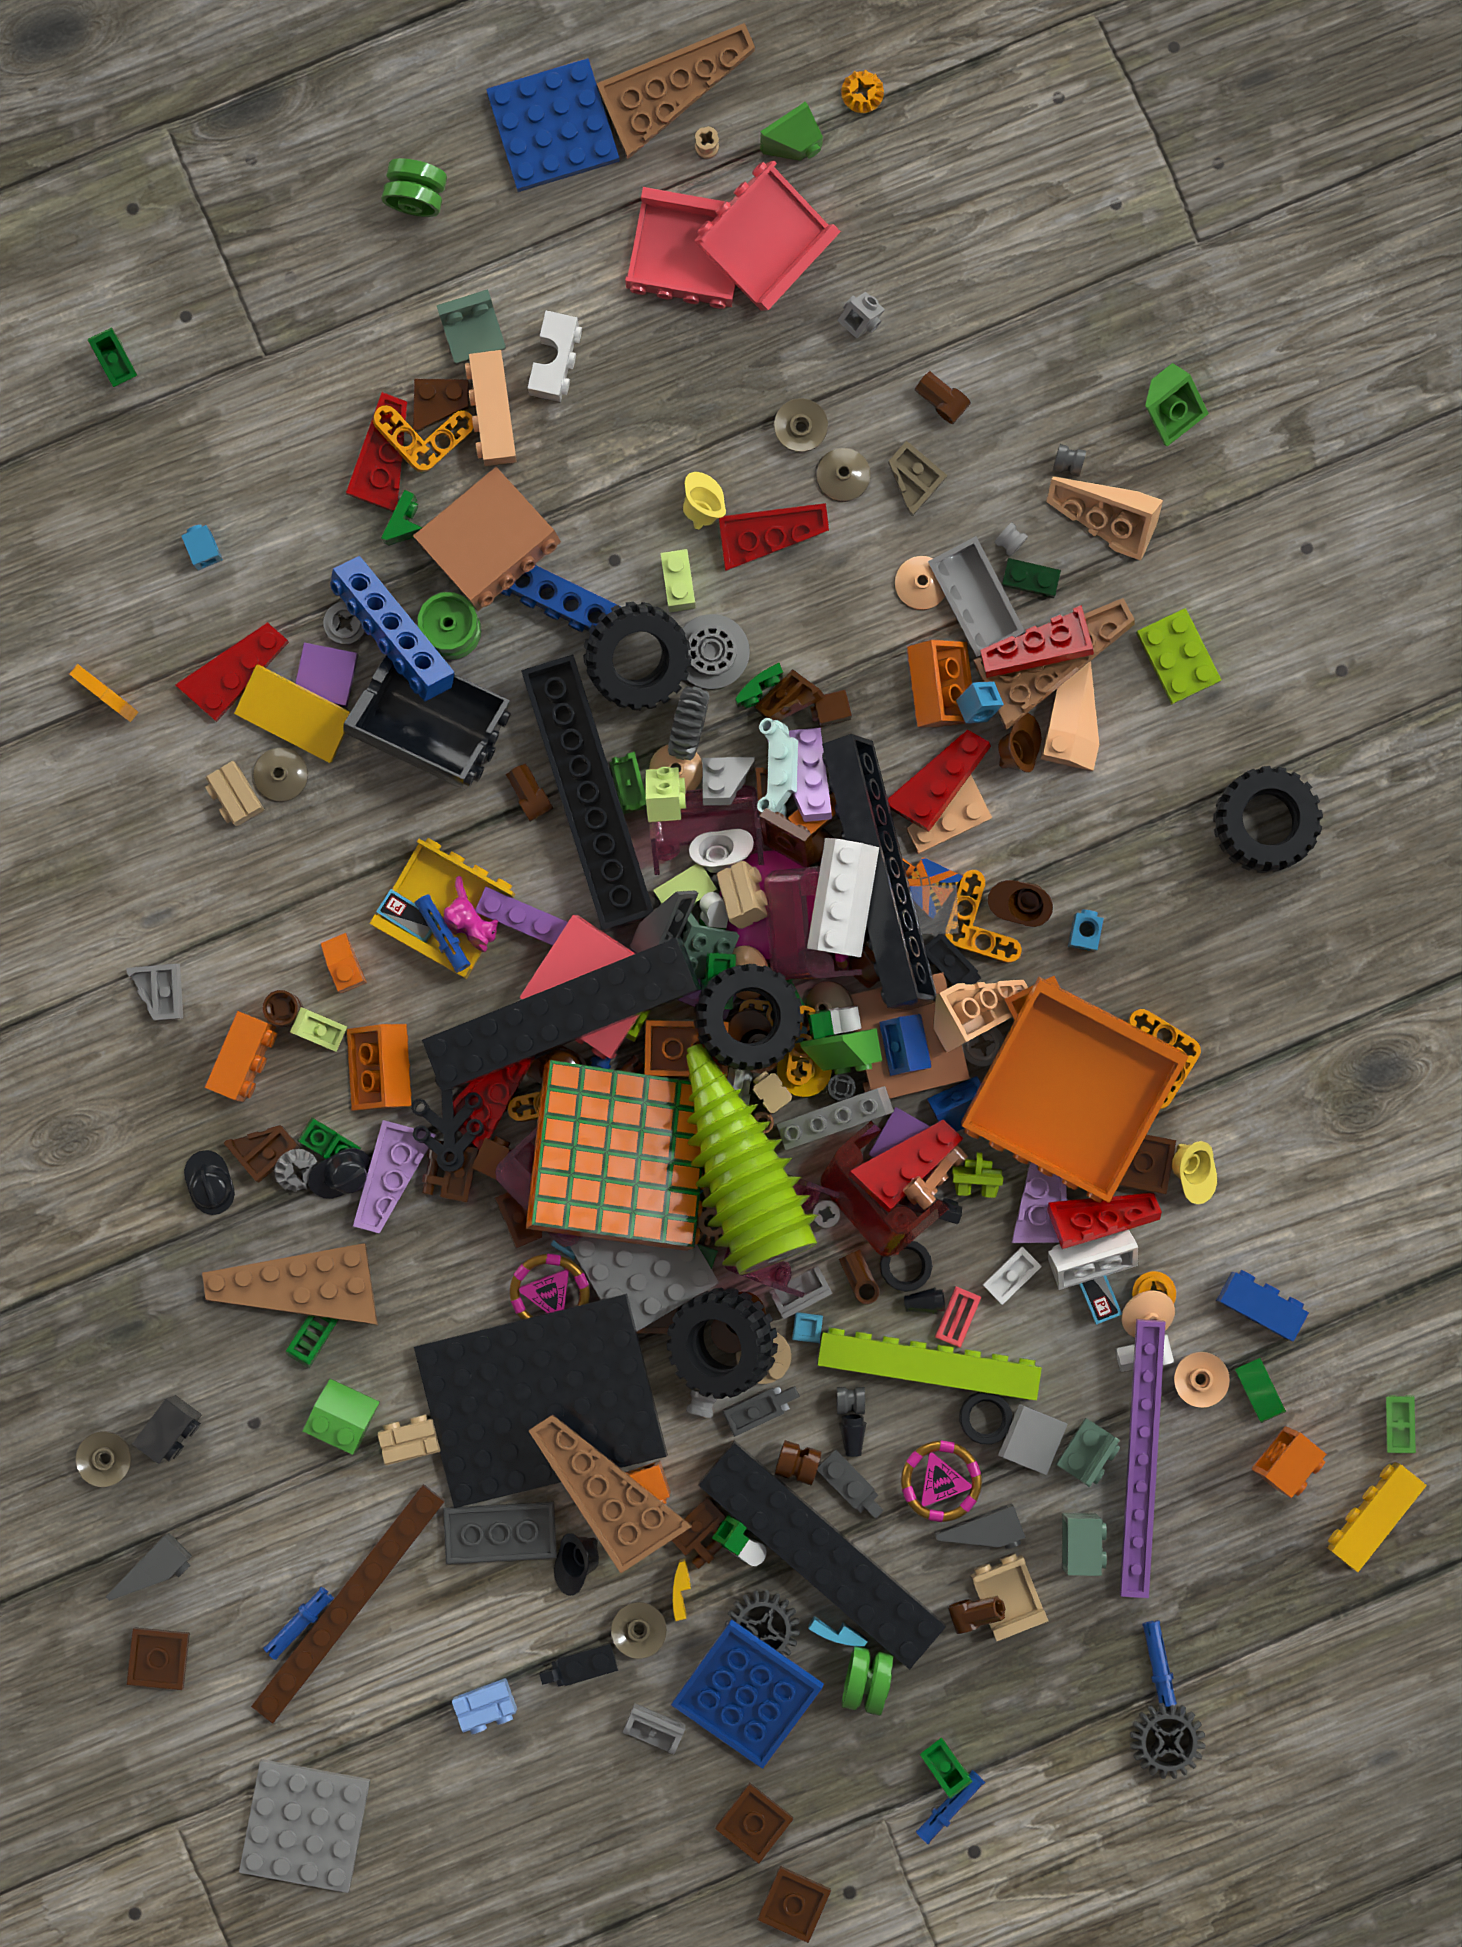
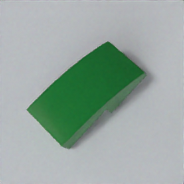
M780 663L762 671L746 684L735 698L737 707L744 706L746 709L758 704L759 698L763 697L760 686L764 685L765 688H769L780 683L779 678H782L784 673Z
M313 1117L298 1138V1142L322 1155L325 1159L347 1148L361 1149L360 1146Z
M1261 1358L1235 1369L1261 1423L1286 1412Z

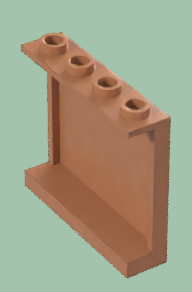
M497 467L413 535L426 554L431 556L469 599L477 611L489 606L498 594L503 590L509 589L516 579L525 572L532 570L540 559L545 555L551 554L557 545L561 543L555 530Z
M944 973L932 975L936 993L939 994L946 990L947 985ZM882 987L851 995L854 1006H858L861 1029L850 1032L877 1028L882 1061L872 1063V1069L860 1071H865L867 1082L863 1083L864 1092L885 1086L889 1099L970 1079L962 1045L947 1053L933 1029L936 1002L908 1011L887 1008L881 997ZM920 1014L932 1066L928 1069L890 1076L879 1022Z

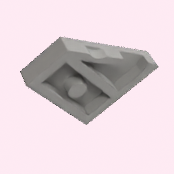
M755 757L702 758L703 805H731L736 797V792L744 785L746 775L755 768Z
M180 964L126 968L128 976L132 977L139 989L137 992L141 999L146 1002L147 1010L153 1020L183 1019Z

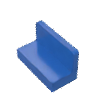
M920 1014L879 1022L890 1076L931 1068L929 1050Z
M977 1076L927 1098L938 1122L944 1120L956 1132L964 1129L961 1121L981 1085Z

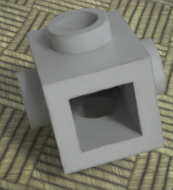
M864 292L857 298L853 295L843 306L845 310L837 321L855 338H859L867 331L872 333L882 322L879 318L885 309L879 305L876 298Z

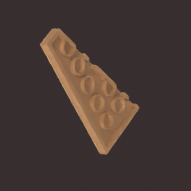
M745 23L597 83L600 96L627 159L640 150L755 51L754 43Z
M1124 598L1084 614L1094 655L986 678L982 658L973 659L982 682L994 681L1004 704L997 713L1006 730L1135 625V619Z
M365 1243L202 1273L205 1298L210 1302L242 1305L378 1326Z
M551 1415L529 1430L531 1436L620 1573H623L692 1527V1525L554 1415Z

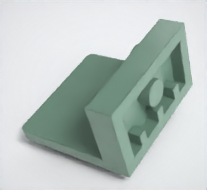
M488 289L436 305L455 364L470 361L469 354L506 349Z
M690 913L680 938H682L696 976L698 978H705L707 952L732 954L739 935L734 931L701 926L693 914Z
M1085 1418L1056 1465L1090 1487L1092 1483L1097 1484L1101 1480L1105 1472L1102 1467L1108 1459L1110 1461L1114 1459L1120 1449V1446L1117 1445L1120 1440Z

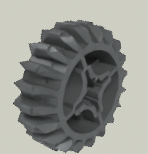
M686 686L680 695L668 744L669 755L675 756L677 759L692 760L696 755L710 698L708 691L701 690L702 688Z
M755 1590L753 1591L754 1600L750 1601L747 1594L743 1595L745 1605L735 1601L734 1605L739 1611L729 1610L728 1615L734 1618L737 1624H745L758 1637V1628L755 1625L758 1623L761 1625V1622H765L768 1617L767 1629L770 1631L768 1633L764 1631L763 1635L760 1634L759 1639L762 1641L766 1639L778 1640L780 1643L773 1647V1649L779 1653L782 1651L787 1656L791 1654L790 1649L786 1645H797V1641L791 1638V1636H799L800 1630L792 1628V1626H796L800 1622L798 1618L790 1619L796 1613L795 1608L785 1610L789 1604L788 1599L783 1600L779 1604V1593H776L773 1600L769 1599V1590L764 1591V1598H759V1593ZM755 1607H767L760 1617L755 1618L745 1615ZM775 1610L781 1614L785 1621V1634L780 1632L771 1623ZM731 1620L726 1621L725 1626H727Z
M1158 1703L1159 1711H1155L1152 1705L1148 1706V1710L1151 1713L1149 1716H1146L1143 1712L1139 1713L1141 1719L1144 1720L1142 1724L1138 1721L1133 1722V1726L1139 1729V1732H1130V1737L1138 1740L1130 1743L1131 1749L1138 1750L1133 1755L1135 1760L1143 1759L1140 1763L1141 1768L1146 1769L1150 1766L1149 1773L1152 1776L1160 1769L1159 1774L1162 1779L1166 1778L1167 1771H1170L1171 1777L1176 1779V1770L1179 1769L1184 1776L1187 1775L1185 1766L1189 1764L1191 1768L1195 1769L1196 1764L1192 1761L1193 1757L1199 1760L1203 1757L1196 1750L1205 1749L1206 1746L1203 1742L1197 1741L1205 1737L1203 1731H1196L1202 1726L1199 1720L1193 1721L1195 1714L1192 1711L1185 1715L1186 1707L1184 1705H1181L1177 1711L1176 1705H1171L1166 1710L1164 1703ZM1163 1719H1176L1179 1721L1177 1724L1173 1723L1168 1728H1163L1156 1723ZM1187 1727L1189 1744L1186 1751H1184L1180 1747L1179 1741L1183 1735L1182 1731ZM1151 1729L1156 1736V1741L1151 1746L1153 1749L1148 1754L1146 1737ZM1160 1731L1164 1736L1168 1735V1737L1171 1734L1172 1743L1177 1749L1171 1745L1168 1746L1166 1743L1163 1746L1164 1741L1158 1732ZM1166 1753H1174L1179 1757L1169 1762L1156 1760L1158 1756L1162 1757Z

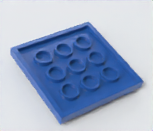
M589 58L486 89L517 192L620 162Z
M731 1619L674 1698L671 1705L763 1769L821 1691L824 1683Z

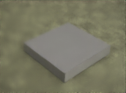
M1019 1404L999 1456L1047 1475L1068 1424Z

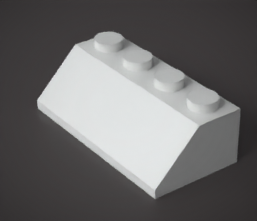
M825 838L807 949L861 957L879 847L836 838Z

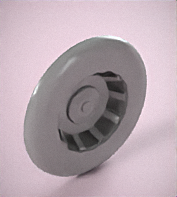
M706 614L692 619L682 628L690 644L691 650L688 651L689 655L691 656L695 652L697 656L695 659L691 658V665L687 666L686 669L689 673L687 677L689 682L701 688L718 689L730 685L742 675L749 661L750 649L744 631L736 622L722 615ZM702 633L705 634V635L702 636L701 638L698 637V636H699L700 634H702ZM722 633L726 638H722L720 634ZM694 641L697 642L696 647H691ZM727 643H731L733 648H728ZM728 654L732 655L731 660L727 659ZM698 662L704 665L703 668L697 666ZM724 663L726 665L725 667L719 669L720 664ZM708 667H714L715 671H708L707 669Z

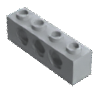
M884 1086L777 1124L785 1150L891 1114L894 1110Z

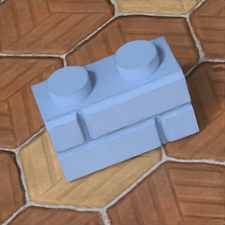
M506 1678L455 1696L452 1700L463 1733L469 1730L471 1734L479 1733L487 1729L486 1724L496 1721L497 1725L506 1723L513 1719L512 1714H515L517 1711V1706Z

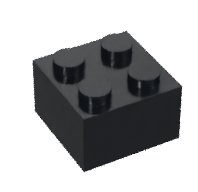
M177 1395L166 1398L132 1445L158 1464L164 1461L169 1462L172 1458L175 1459L184 1448V1445L181 1444L182 1441L189 1436L191 1437L201 1425L198 1420L202 1414Z

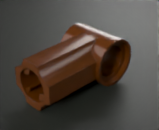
M931 371L925 374L915 387V391L932 404L936 412L950 424H954L971 404L967 396L956 388L951 389Z
M526 763L515 767L505 774L520 799L518 802L530 822L554 809L543 789L539 788Z
M861 1250L838 1259L857 1301L864 1305L874 1303L879 1296V1287L870 1272ZM868 1284L874 1288L875 1295L872 1299L864 1300L860 1297L859 1289L862 1285Z
M998 1595L976 1601L966 1599L948 1606L956 1634L967 1633L982 1625L1005 1619L1006 1608L1003 1600Z

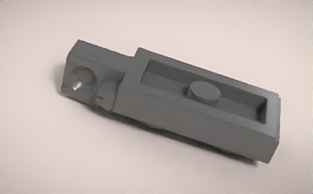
M780 1386L772 1387L724 1410L723 1414L735 1437L784 1414V1411L790 1409L788 1402L800 1397L795 1386L784 1391L781 1390Z
M836 1449L818 1466L817 1471L854 1509L861 1513L866 1508L875 1519L883 1512V1509L874 1501L878 1496L874 1491L875 1489Z

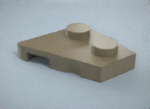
M908 441L899 448L888 462L911 516L915 515L947 478V475Z

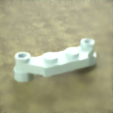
M765 718L761 721L759 729L769 740L768 789L766 796L758 801L757 808L761 813L767 808L774 813L780 812L786 816L787 807L785 803L792 793H797L798 740L789 736V729L785 724L778 720Z

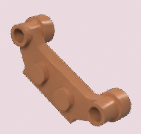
M957 1146L923 1180L920 1176H917L903 1189V1192L913 1205L918 1203L925 1210L936 1200L934 1195L938 1190L935 1187L940 1186L949 1177L946 1173L952 1165L955 1167L959 1166L968 1155Z

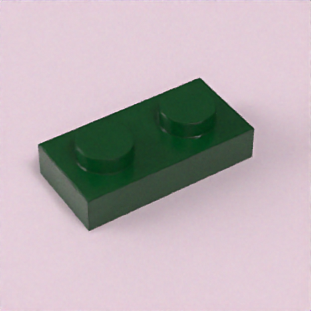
M1008 558L1002 586L1054 598L1061 570Z

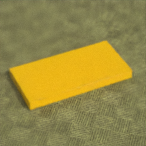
M256 665L234 714L331 763L345 736L343 725L350 711L261 665Z

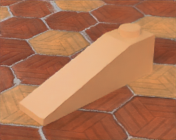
M1060 477L1052 478L1047 497V503L1072 521L1077 520L1089 528L1088 532L1090 534L1100 536L1109 543L1111 549L1138 560H1142L1158 523L1163 503L1161 499L1138 491Z
M1091 661L1056 689L1040 757L1041 760L1094 771L1099 748V736Z
M1009 980L987 984L985 982H977L971 985L959 983L937 994L933 1029L946 1052L948 1053L1012 1018L1013 1016L1004 999L1027 989L1028 986L1025 981Z

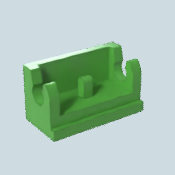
M635 752L627 753L625 757L612 758V761L609 763L623 814L647 809L646 794Z
M1386 1396L1387 1453H1416L1415 1396Z

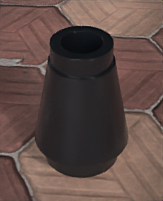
M936 1287L905 1295L904 1304L906 1312L938 1315L939 1312L945 1311L943 1289L936 1290Z
M844 1415L842 1416V1422L839 1423L845 1455L848 1457L862 1455L867 1424L864 1422V1416Z

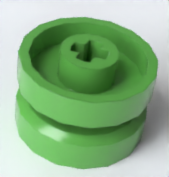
M404 158L392 159L387 170V178L390 182L384 185L381 197L382 202L388 207L406 214L420 217L437 216L440 213L442 198L439 193L445 190L446 173L440 168L422 161Z
M441 592L430 597L422 605L418 614V628L443 659H460L469 655L477 647L481 638V623L473 605L464 596L454 592Z
M854 1646L844 1684L842 1708L856 1710L861 1704L863 1694H865L864 1708L866 1713L880 1716L890 1689L893 1655L878 1652L874 1656L871 1668H869V1650Z

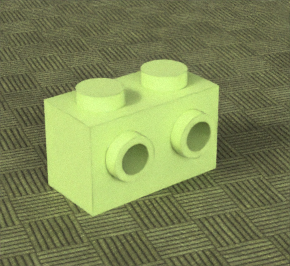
M660 767L658 769L646 770L648 822L681 820V809H686L685 778L679 777V767Z

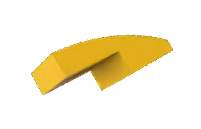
M685 1558L680 1559L678 1562L673 1583L672 1601L675 1621L683 1620L687 1617L681 1591L691 1589V1581Z

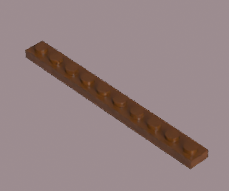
M423 1484L256 1699L251 1706L272 1724L276 1721L445 1502L444 1499Z

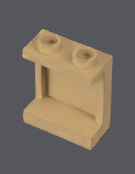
M1016 1553L1002 1557L1000 1559L1001 1563L991 1566L990 1563L981 1565L974 1569L976 1573L970 1575L980 1600L998 1595L1004 1602L1006 1608L1005 1619L989 1624L996 1641L1048 1622L1024 1557L1022 1555L1016 1556Z

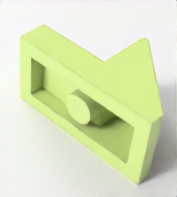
M301 1007L290 1033L337 1052L347 1026Z

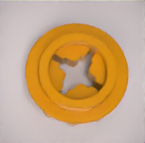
M866 69L859 72L854 71L845 78L842 85L841 95L843 102L854 112H871L883 100V82L880 81L876 73L872 74ZM859 82L864 88H870L867 91V100L861 93H855L858 91Z
M1150 1271L1142 1274L1134 1282L1132 1297L1142 1292L1150 1291L1152 1281H1154L1156 1290L1165 1291V1294L1170 1297L1173 1304L1176 1300L1175 1285L1164 1273Z

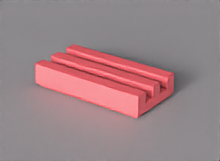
M955 1286L935 1337L961 1348L981 1297ZM961 1294L963 1298L949 1332L945 1336L943 1335L944 1329L958 1295ZM971 1298L973 1302L958 1339H952L966 1303Z

